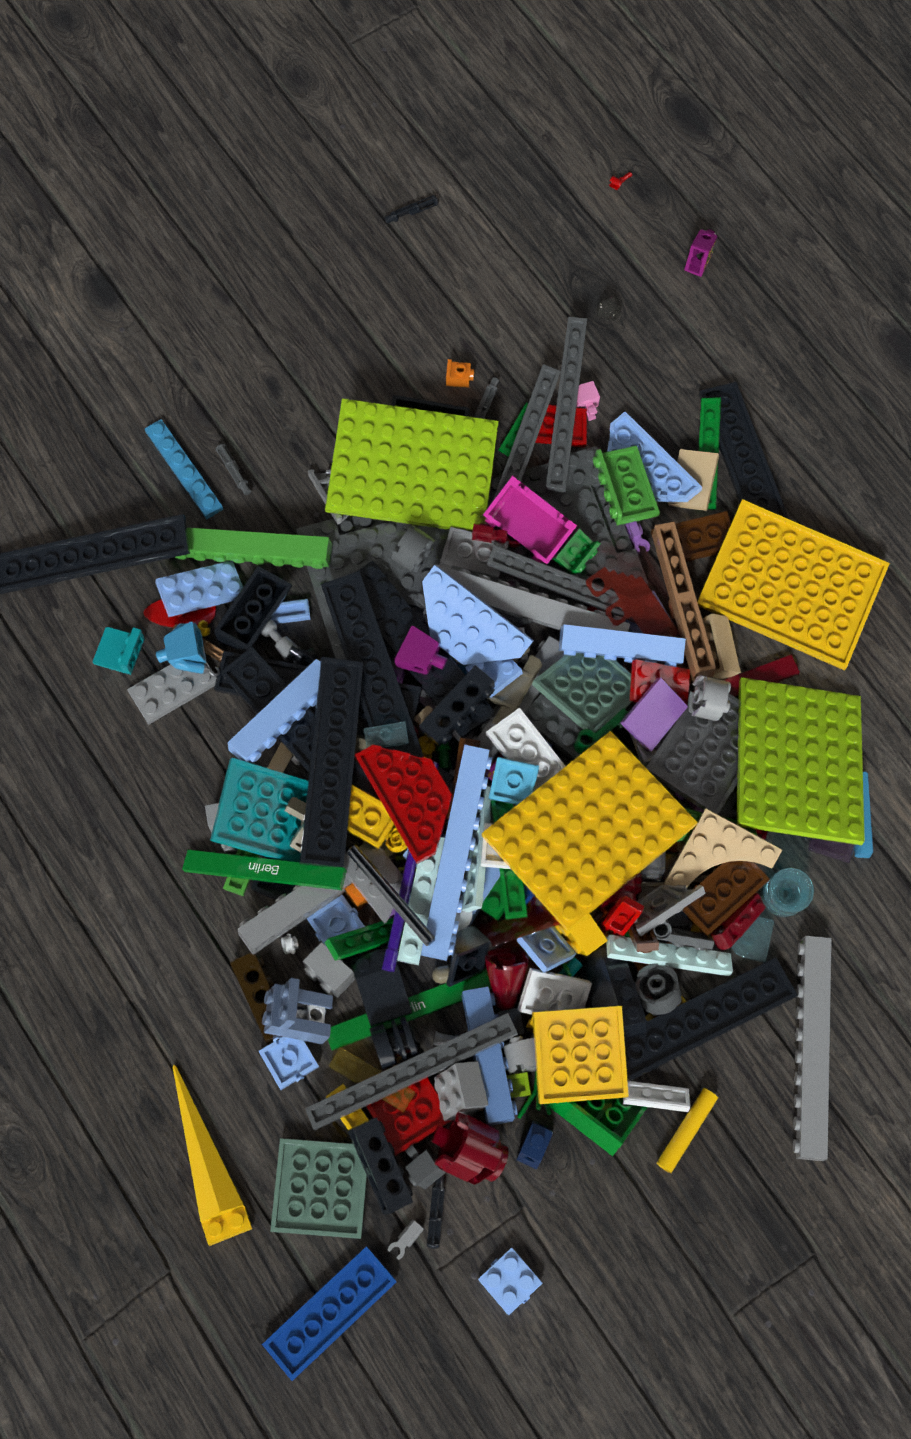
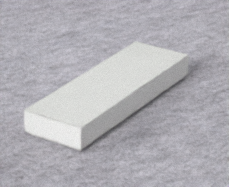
M630 1081L628 1082L629 1097H623V1104L689 1112L690 1110L688 1088Z

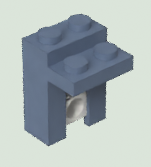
M291 978L285 985L275 984L266 992L264 1003L267 1006L262 1018V1024L265 1025L264 1033L323 1044L330 1037L331 1024L324 1022L326 1009H332V995L299 989V979ZM310 1014L314 1015L316 1020L312 1019Z

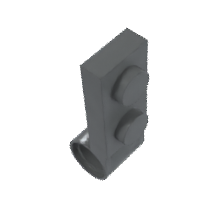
M667 919L662 923L665 924L663 929L656 930V927L653 928L657 939L670 941L674 946L684 947V945H688L701 951L713 949L714 940L710 934L706 936L701 932L671 928Z

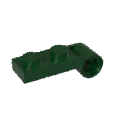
M623 708L596 733L590 729L581 730L574 742L575 751L582 754L610 731L612 733L616 730L621 731L624 726L620 722L629 712ZM582 740H586L589 744L583 743Z

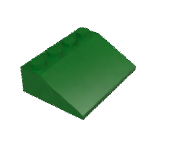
M623 1098L546 1104L611 1156L621 1147L648 1108L645 1106L623 1104Z

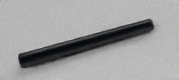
M357 845L350 847L347 851L351 859L425 946L431 945L435 941V936Z

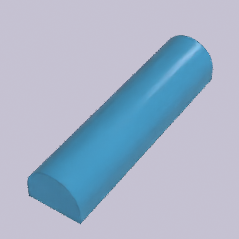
M863 772L865 842L862 845L854 844V854L857 858H870L873 853L869 782L868 773Z

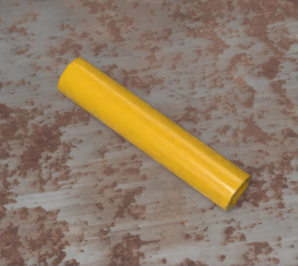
M706 1088L702 1089L656 1164L665 1171L673 1172L716 1103L718 1097Z

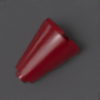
M511 948L490 950L488 956L485 955V963L491 990L495 997V1006L501 1011L515 1008L529 963V957L527 953L517 949V953L511 952Z

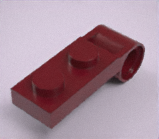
M758 893L749 898L726 922H723L710 934L720 950L731 948L765 910L766 907Z

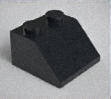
M475 925L457 932L446 983L448 987L483 972L485 955L488 953L490 940Z

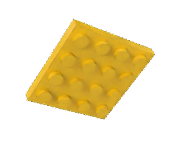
M622 1006L532 1012L539 1104L629 1097Z

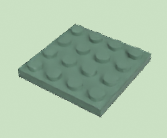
M576 653V656L565 655L534 679L532 683L538 691L582 729H590L595 733L623 708L627 710L635 703L630 701L631 673L617 661L605 660L604 656L596 655V658H586L583 653Z
M280 1138L270 1232L361 1239L367 1175L353 1144Z

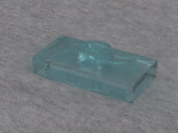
M405 721L364 728L366 748L373 744L385 748L409 743Z

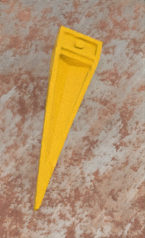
M173 1065L200 1222L202 1223L207 1243L211 1246L251 1230L252 1225L246 1207L210 1137L178 1068Z

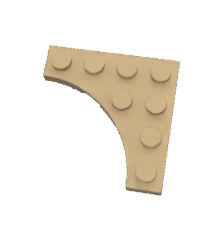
M705 808L666 877L664 884L672 886L686 885L688 887L697 876L707 869L730 861L755 862L772 869L782 849Z

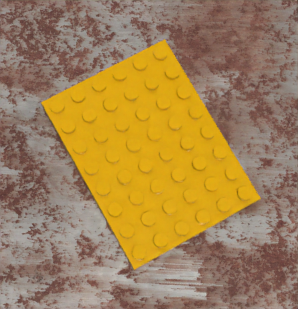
M742 499L697 603L699 607L717 615L727 616L730 621L845 670L890 563Z
M610 731L482 832V837L568 932L692 830L698 822Z

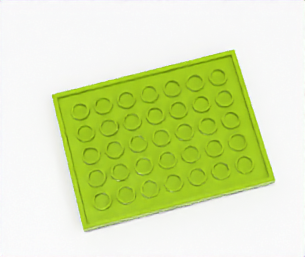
M342 399L325 512L449 530L450 527L472 532L474 524H484L486 519L483 514L488 507L498 421Z
M741 677L739 681L738 826L862 845L865 842L861 696Z

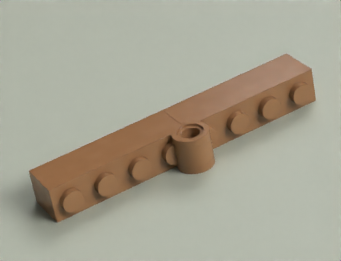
M675 522L655 525L652 538L670 598L669 611L672 619L676 620L680 638L686 639L684 652L692 681H695L699 675L713 677L716 666Z

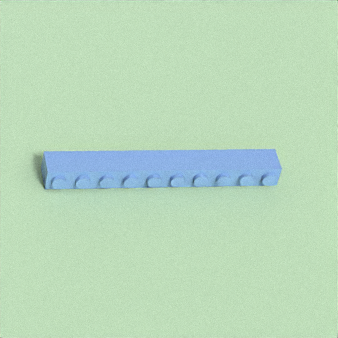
M464 745L427 922V928L435 936V941L429 946H425L423 943L421 956L447 961L448 955L452 956L455 943L451 942L452 934H457L459 921H455L456 912L461 913L463 900H459L460 893L466 890L468 879L463 878L465 871L470 870L472 860L468 858L469 850H474L476 838H473L472 834L473 830H478L480 818L476 817L477 809L482 810L484 797H480L481 789L486 790L488 777H484L485 770H490L492 757H488V749Z

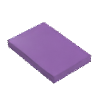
M657 678L620 723L647 752H651L688 706L662 678Z

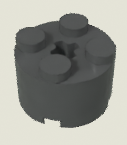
M412 525L402 536L397 545L399 546L398 553L393 552L391 560L410 572L417 574L423 565L424 557L428 558L432 553L435 540Z
M650 964L638 972L635 987L644 1010L653 1016H659L671 1012L681 1003L682 993L678 977L670 966Z

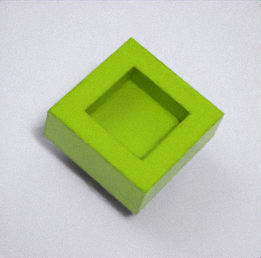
M527 1072L506 1075L507 1079H511L513 1092L510 1093L511 1098L531 1095Z

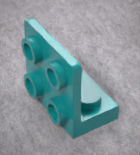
M106 627L94 656L93 664L131 675L145 640L142 631L133 628L131 633Z

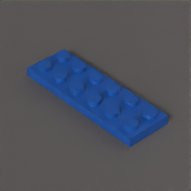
M366 1246L262 1345L290 1380L293 1381L397 1281Z

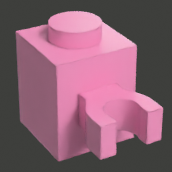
M594 381L579 385L576 408L587 409L588 421L596 419L595 414H597L595 407L599 405L600 396Z

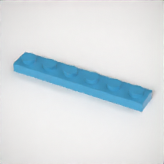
M160 419L146 427V434L204 517L208 519L222 511V505L164 422Z

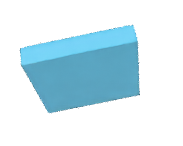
M497 757L488 799L518 805L534 792L539 766Z

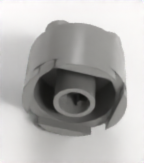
M699 675L693 682V685L696 686L694 692L690 691L688 711L692 713V716L718 721L723 713L729 711L730 701L727 700L731 684L725 680Z
M534 1034L529 1039L523 1040V1036L511 1038L510 1042L504 1043L503 1051L508 1062L509 1074L536 1071Z

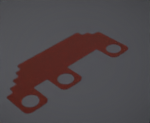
M604 567L586 580L587 587L595 597L601 596L611 588L619 597V600L610 605L605 611L613 625L619 626L632 616L643 634L675 637L679 634V631L641 576L635 578L631 574L627 577L624 572L617 574L615 570L609 572ZM595 578H601L604 581V588L601 591H595L592 588V581ZM615 607H620L624 611V616L620 620H615L611 615V611Z
M536 896L531 899L532 911L527 912V917L506 919L500 922L493 918L487 924L480 922L481 918L487 915L486 913H482L476 918L477 928L490 940L492 946L560 925V923L544 905L538 906L535 904V901L538 899Z

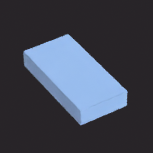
M308 599L282 602L270 620H273L276 624L311 620Z

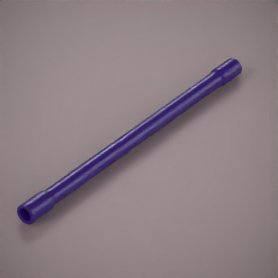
M433 762L434 765H435V767H436L437 770H438V765H439V764L436 763V762ZM409 850L399 895L407 905L416 868V862ZM396 910L382 965V970L395 972L404 920Z

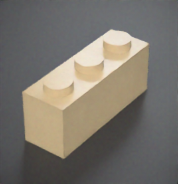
M710 614L702 618L716 666L712 678L725 680L741 673L728 617Z

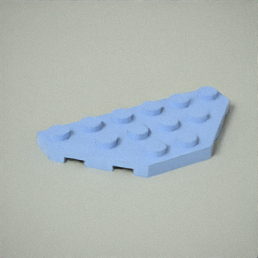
M626 412L610 423L608 452L633 446L638 447L656 502H688L702 491V486Z
M434 565L422 581L430 637L436 640L443 650L461 664L521 658L534 641L439 566Z

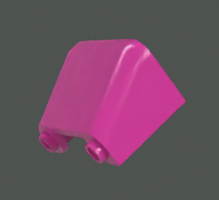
M513 476L483 514L486 517L484 521L491 527L497 525L502 530L508 531L507 533L534 554L532 558L542 564L550 562L577 527L576 524Z

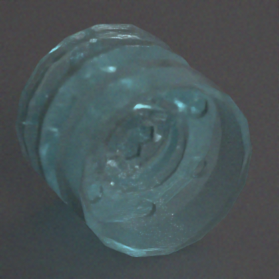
M795 868L780 870L769 878L770 880L763 886L762 890L764 905L768 911L780 917H790L809 906L814 895L811 879L806 873ZM784 891H788L786 898L782 896Z

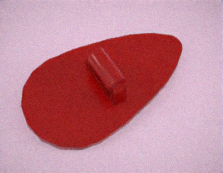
M162 599L154 602L144 610L145 618L167 627H174L176 624L189 622L198 625L202 620L210 624L216 614V606L168 617Z

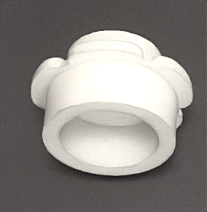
M288 933L287 936L281 938L284 953L295 954V949H298L296 937H291V934Z

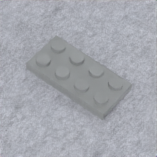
M170 664L130 687L127 691L149 725L213 688L216 677L211 676L208 672L200 674L178 670Z

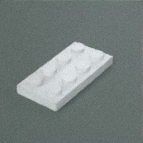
M520 708L486 731V735L505 759L539 766L534 791L566 767Z

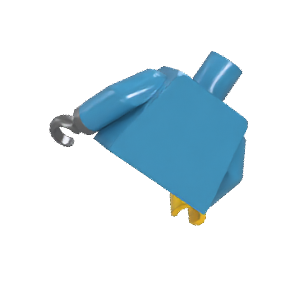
M204 620L200 621L198 625L193 622L178 624L169 634L165 635V649L156 651V657L160 663L168 660L175 669L200 674L208 672L213 677H217L220 674L219 667H215L217 673H213L211 668L205 664L207 661L202 636H208L210 628H207L208 623Z

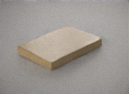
M680 449L677 463L702 486V491L688 502H668V506L707 511L719 459L718 453Z

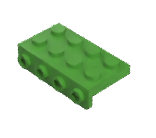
M633 446L602 453L601 449H597L593 457V464L599 470V483L604 485V498L606 502L609 501L610 516L612 519H615L616 525L658 517L660 512L638 447Z

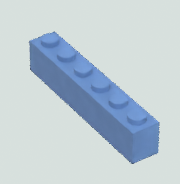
M489 987L462 992L461 997L468 1031L498 1018V1014L493 1012L492 1006L495 1005V997L493 992H489ZM504 1042L473 1056L474 1062L478 1061L486 1092L488 1106L484 1107L483 1110L486 1124L489 1126L513 1122L515 1119L514 1115H517L515 1101L511 1102L510 1093L513 1092L511 1079H507L505 1072L508 1070V1062L506 1057H502L501 1052Z

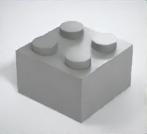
M322 942L303 961L306 967L304 969L306 975L314 982L318 980L321 989L327 995H334L338 998L355 980L353 971L341 960L335 961L328 948Z
M478 1061L455 1063L434 1078L435 1089L438 1092L440 1111L443 1114L444 1121L455 1120L457 1112L472 1116L488 1106Z

